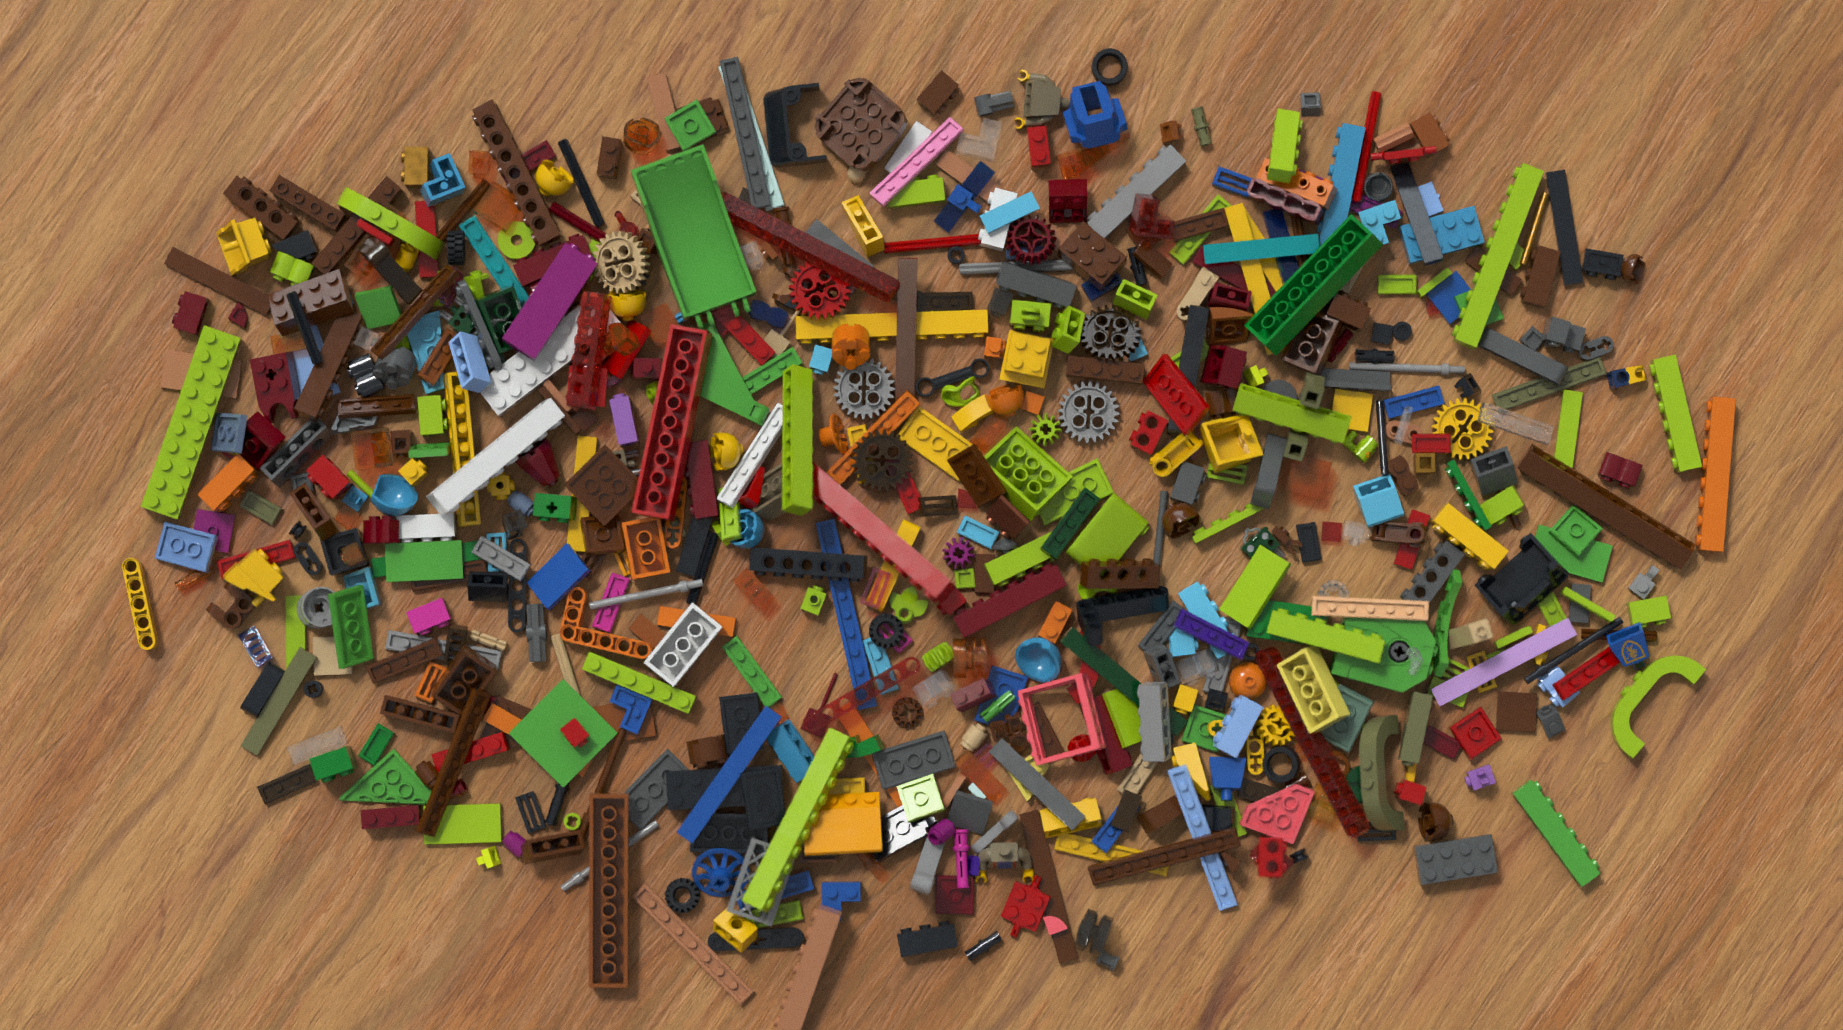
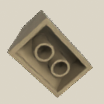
M782 463L764 474L758 506L753 507L754 513L771 521L785 513V511H782Z

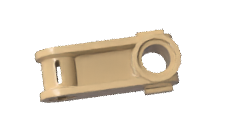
M1203 266L1177 308V316L1181 320L1187 321L1188 315L1181 316L1182 312L1180 309L1190 307V304L1200 306L1219 279V276Z

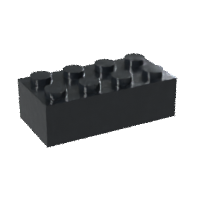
M714 813L693 843L690 842V852H705L710 849L725 848L737 853H747L752 838L768 843L769 827L749 831L746 814ZM756 843L753 852L764 853L762 845Z

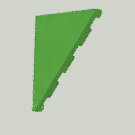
M392 749L339 799L340 801L426 805L432 790L429 787H425L412 767L395 749Z

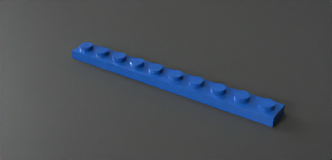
M835 519L816 523L822 552L842 554ZM829 561L825 562L827 572L831 570V563ZM844 563V564L842 565V571H843L844 573H847V572H846L845 563ZM828 576L858 710L875 707L877 703L848 578L842 577L841 581H833Z

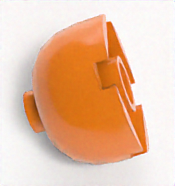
M1014 383L1015 387H1010L1009 384L1002 385L990 390V395L985 394L987 404L992 412L1004 415L1005 417L1015 415V411L1019 410L1024 402L1021 384Z
M1243 662L1236 665L1231 671L1229 687L1235 696L1241 695L1253 700L1265 691L1267 677L1259 665L1252 662Z

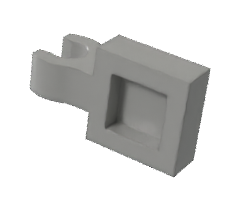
M1651 565L1645 575L1638 573L1628 589L1642 599H1645L1655 586V583L1651 580L1658 573L1659 569Z

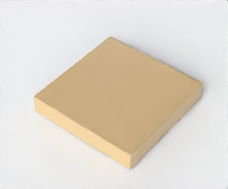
M334 636L313 637V655L317 656L313 663L314 676L353 674V666L345 669L338 667Z

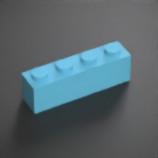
M1197 581L1178 593L1188 612L1228 631L1226 629L1229 626L1224 617L1220 618L1216 612L1219 610L1214 600L1209 601L1206 596L1209 592L1204 584L1200 585ZM1210 646L1218 660L1228 655Z

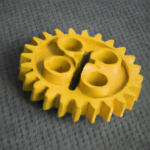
M1456 398L1455 404L1450 400L1448 401L1449 407L1444 404L1441 406L1443 412L1436 411L1439 418H1433L1437 422V424L1431 425V428L1436 429V432L1433 433H1444L1446 426L1452 427L1454 434L1451 436V458L1458 455V460H1461L1464 455L1466 460H1468L1470 454L1475 458L1477 457L1476 451L1483 453L1481 447L1487 448L1489 446L1485 441L1492 440L1488 434L1494 432L1489 429V426L1494 423L1487 421L1491 415L1485 416L1484 413L1487 409L1480 410L1481 403L1474 406L1473 399L1470 403H1467V399L1464 398L1462 403H1460V400ZM1456 411H1462L1465 414L1463 421L1456 419ZM1472 415L1473 418L1465 427L1467 432L1461 433L1457 441L1452 443L1453 438L1460 431L1458 426L1464 425L1468 417ZM1472 422L1480 424L1478 432L1471 429ZM1462 437L1469 439L1470 444L1467 448L1462 447L1460 444Z

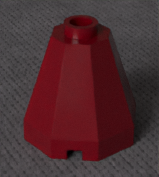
M547 438L533 444V447L526 453L518 455L519 458L515 461L517 465L541 485L551 487L559 481L557 478L560 474L551 444Z

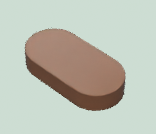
M960 773L942 800L946 809L952 804L956 790L960 791L968 777L965 774Z

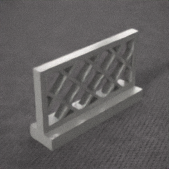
M752 838L726 911L772 926L789 875H786L783 881L784 886L777 893L774 899L775 904L768 913L761 911L759 917L753 916L750 910L753 906L743 902L745 907L739 911L733 909L735 901L743 899L746 893H742L741 884L747 880L751 883V878L756 873L754 872L749 875L747 871L748 865L755 862L758 869L759 863L757 860L764 857L767 851L766 847L770 846V843ZM756 843L762 845L764 853L755 856L753 852Z

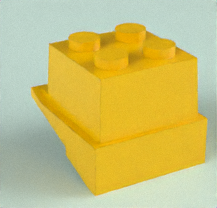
M256 218L238 223L233 219L216 232L231 276L249 271L248 267L269 259L271 248L268 240H263L262 236L265 235L261 221L257 222Z
M1009 330L999 380L1045 388L1053 349V338Z
M1248 415L1220 418L1201 424V439L1203 440V445L1214 473L1263 456Z
M254 548L239 563L235 562L223 574L224 579L243 590L248 588L259 594L251 602L255 607H258L266 598L271 601L275 600V596L270 591L283 578L281 574L283 572L282 569L275 562L271 564L268 561L269 556L261 548L259 550Z

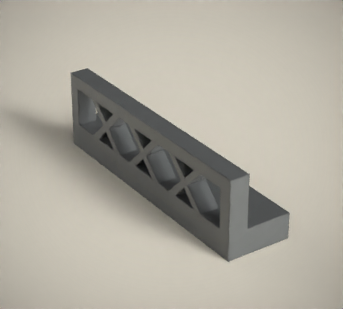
M1324 368L1321 376L1325 377L1324 388L1385 392L1391 390L1390 372Z

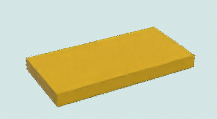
M918 406L897 435H901V441L906 440L905 444L959 481L958 476L947 462V459L973 444Z

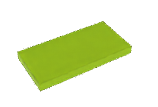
M1098 458L1068 472L1073 476L1072 479L1039 513L1044 525L1062 518L1085 487L1100 499L1114 493Z
M1260 545L1219 610L1251 629L1292 564Z
M501 803L447 805L435 837L424 835V845L502 842Z

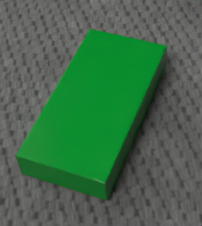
M378 723L358 756L375 766L395 733Z

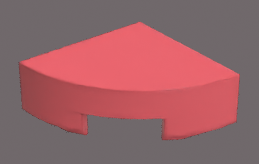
M1043 917L1049 935L1068 929L1065 923L1057 917Z

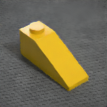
M859 195L841 202L865 255L869 257L883 251V236Z
M1196 743L1173 748L1174 756L1171 758L1173 767L1186 764L1196 791L1206 801L1210 800L1209 789Z

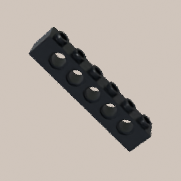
M751 547L749 570L755 571V575H766V572H774L773 576L785 577V573H791L794 578H804V575H811V579L823 580V576H830V580L841 581L842 577L849 578V582H860L861 579H866L868 556ZM769 557L775 560V564L771 568L766 563ZM788 558H791L794 562L791 569H788L785 565ZM808 559L813 564L809 571L804 567V563ZM826 561L831 563V570L829 572L823 569V564ZM845 562L850 565L848 573L842 571V565Z

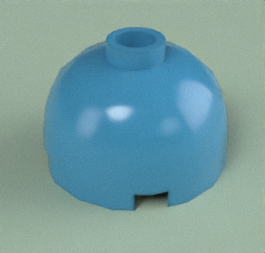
M748 509L740 510L742 538L730 542L739 548L749 549L761 542L764 537L765 527L762 519L756 513Z

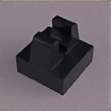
M1471 373L1458 380L1454 386L1455 389L1460 386L1463 387L1464 392L1460 395L1461 398L1469 397L1480 390Z

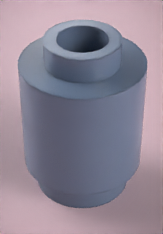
M515 490L507 499L509 507L522 518L525 516L530 517L533 514L534 502L523 492Z

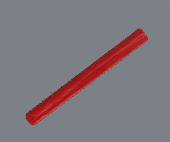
M1377 91L1371 92L1366 116V128L1351 201L1355 203L1361 202L1381 100V93Z
M979 234L887 242L884 243L883 252L895 253L980 245L981 240H978Z

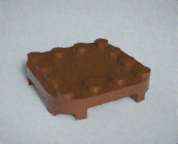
M855 78L847 80L844 83V88L821 114H817L815 118V134L848 165L856 170L867 171L875 166L899 139L908 124V120L903 110L873 83L865 78Z

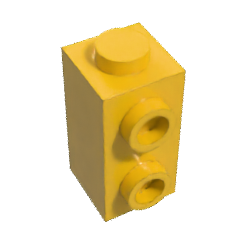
M414 458L398 470L409 484L414 487L429 475L426 471L429 469L422 460Z

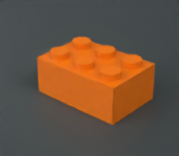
M237 454L197 495L213 511L224 512L231 506L230 501L234 497L238 498L244 493L245 490L243 488L248 483L251 485L259 477L257 474L260 471L243 455Z
M644 518L622 522L621 529L631 581L669 574L670 568L661 520Z

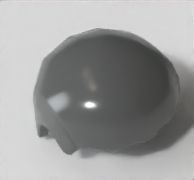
M1375 172L1365 179L1364 191L1368 198L1381 201L1388 198L1392 193L1393 183L1387 174Z

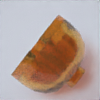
M640 118V120L635 121L631 119L624 126L623 141L626 148L633 154L648 155L657 149L662 132L659 130V125L650 119Z

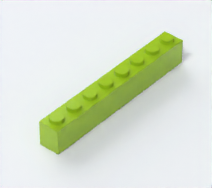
M792 364L783 371L782 511L803 516L812 510L813 507L812 402L814 397L812 395V385L814 380L812 369Z

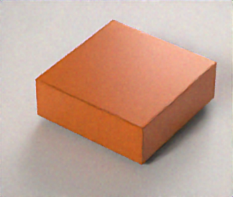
M1026 391L1021 410L1039 415L1044 396Z

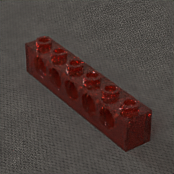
M583 291V295L580 298L581 309L580 315L577 318L578 330L574 338L575 351L571 358L573 364L572 372L569 374L570 385L569 391L566 394V402L569 407L588 410L596 409L612 298L610 295ZM595 308V314L591 317V311ZM592 327V334L589 336L588 330ZM589 346L590 351H589V353L586 355V354H585V350H586V348ZM587 366V371L583 374V367ZM584 385V391L580 393V387Z

